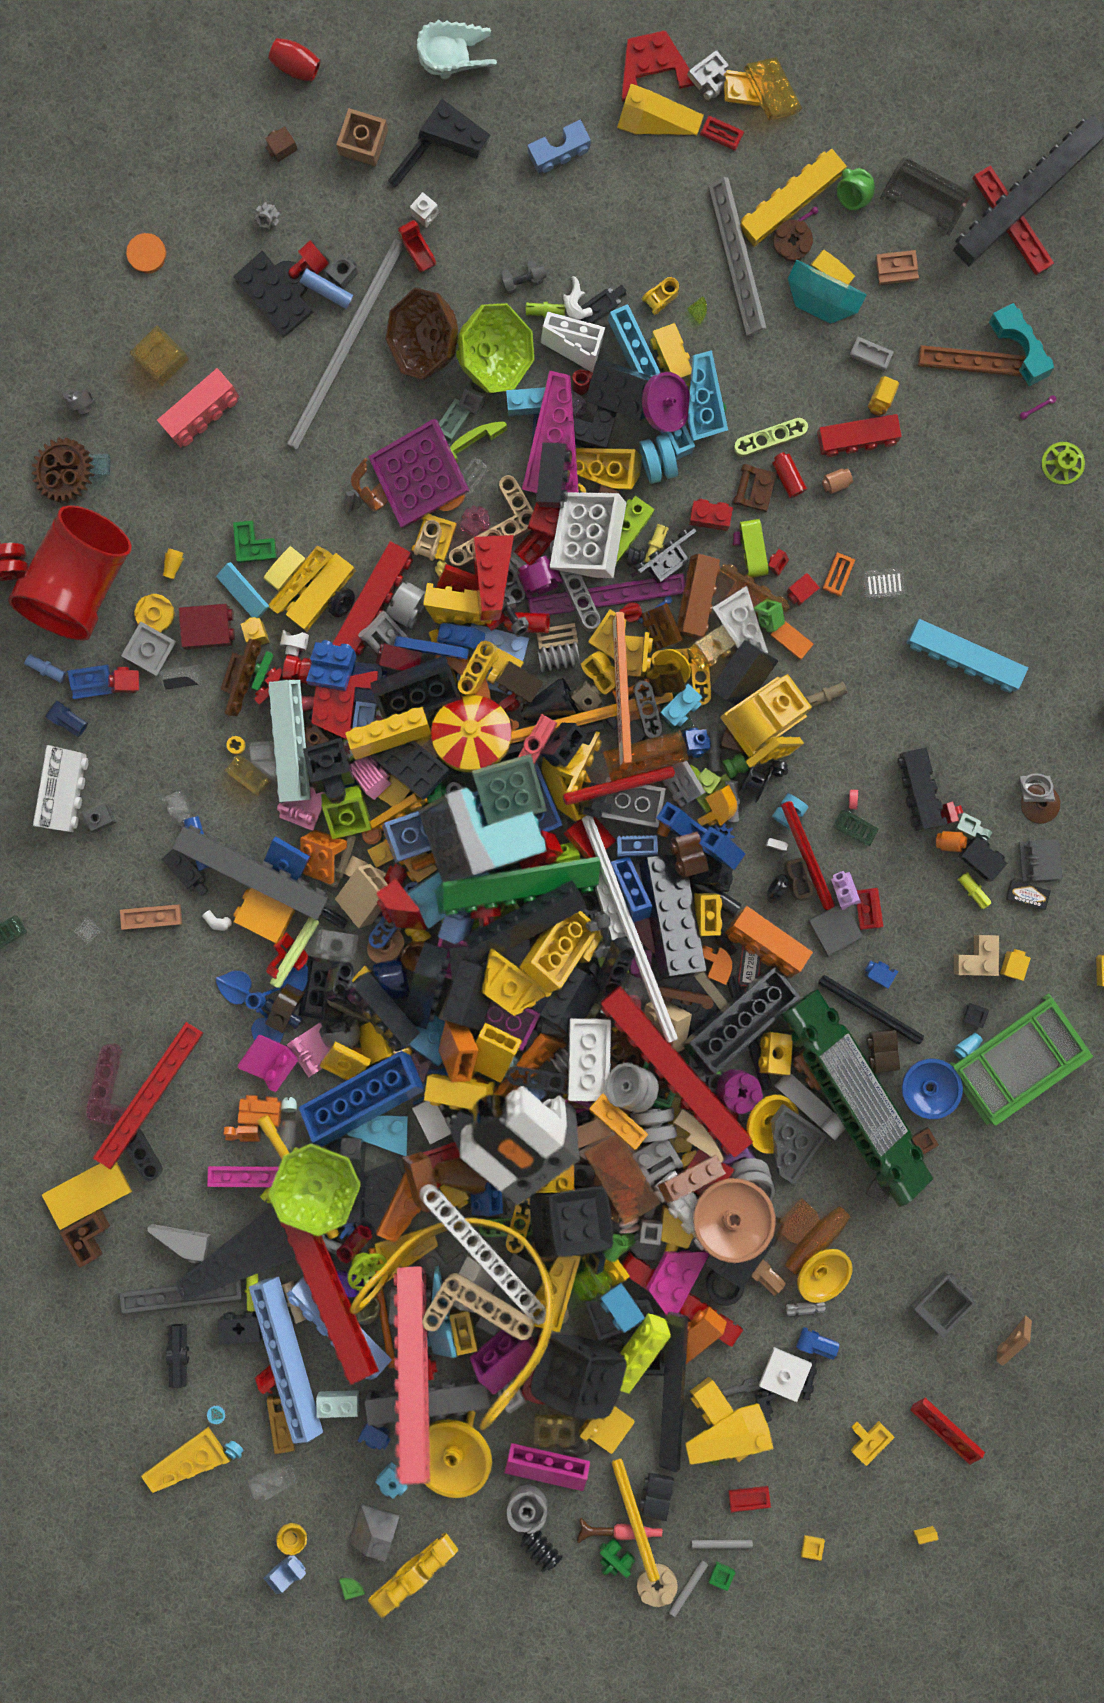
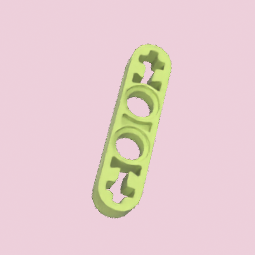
M796 418L741 437L735 442L734 451L738 456L745 457L800 438L807 432L808 424L804 419ZM796 423L799 426L803 425L801 432L794 430L791 432L792 436H789V430L795 428ZM783 430L785 438L777 439L774 434L775 431ZM758 436H764L767 439V443L764 446L757 444L756 438ZM750 439H752L755 449H752V445L748 446L745 452L742 449H738L740 443L743 442L744 445L750 444Z

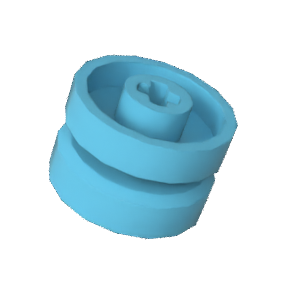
M667 434L656 436L655 446L650 439L639 441L643 465L650 484L660 482L662 472L667 479L678 476L675 453Z

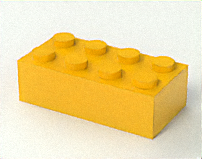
M580 911L544 930L519 967L548 993L560 989L597 933V931H588L585 926L591 920Z

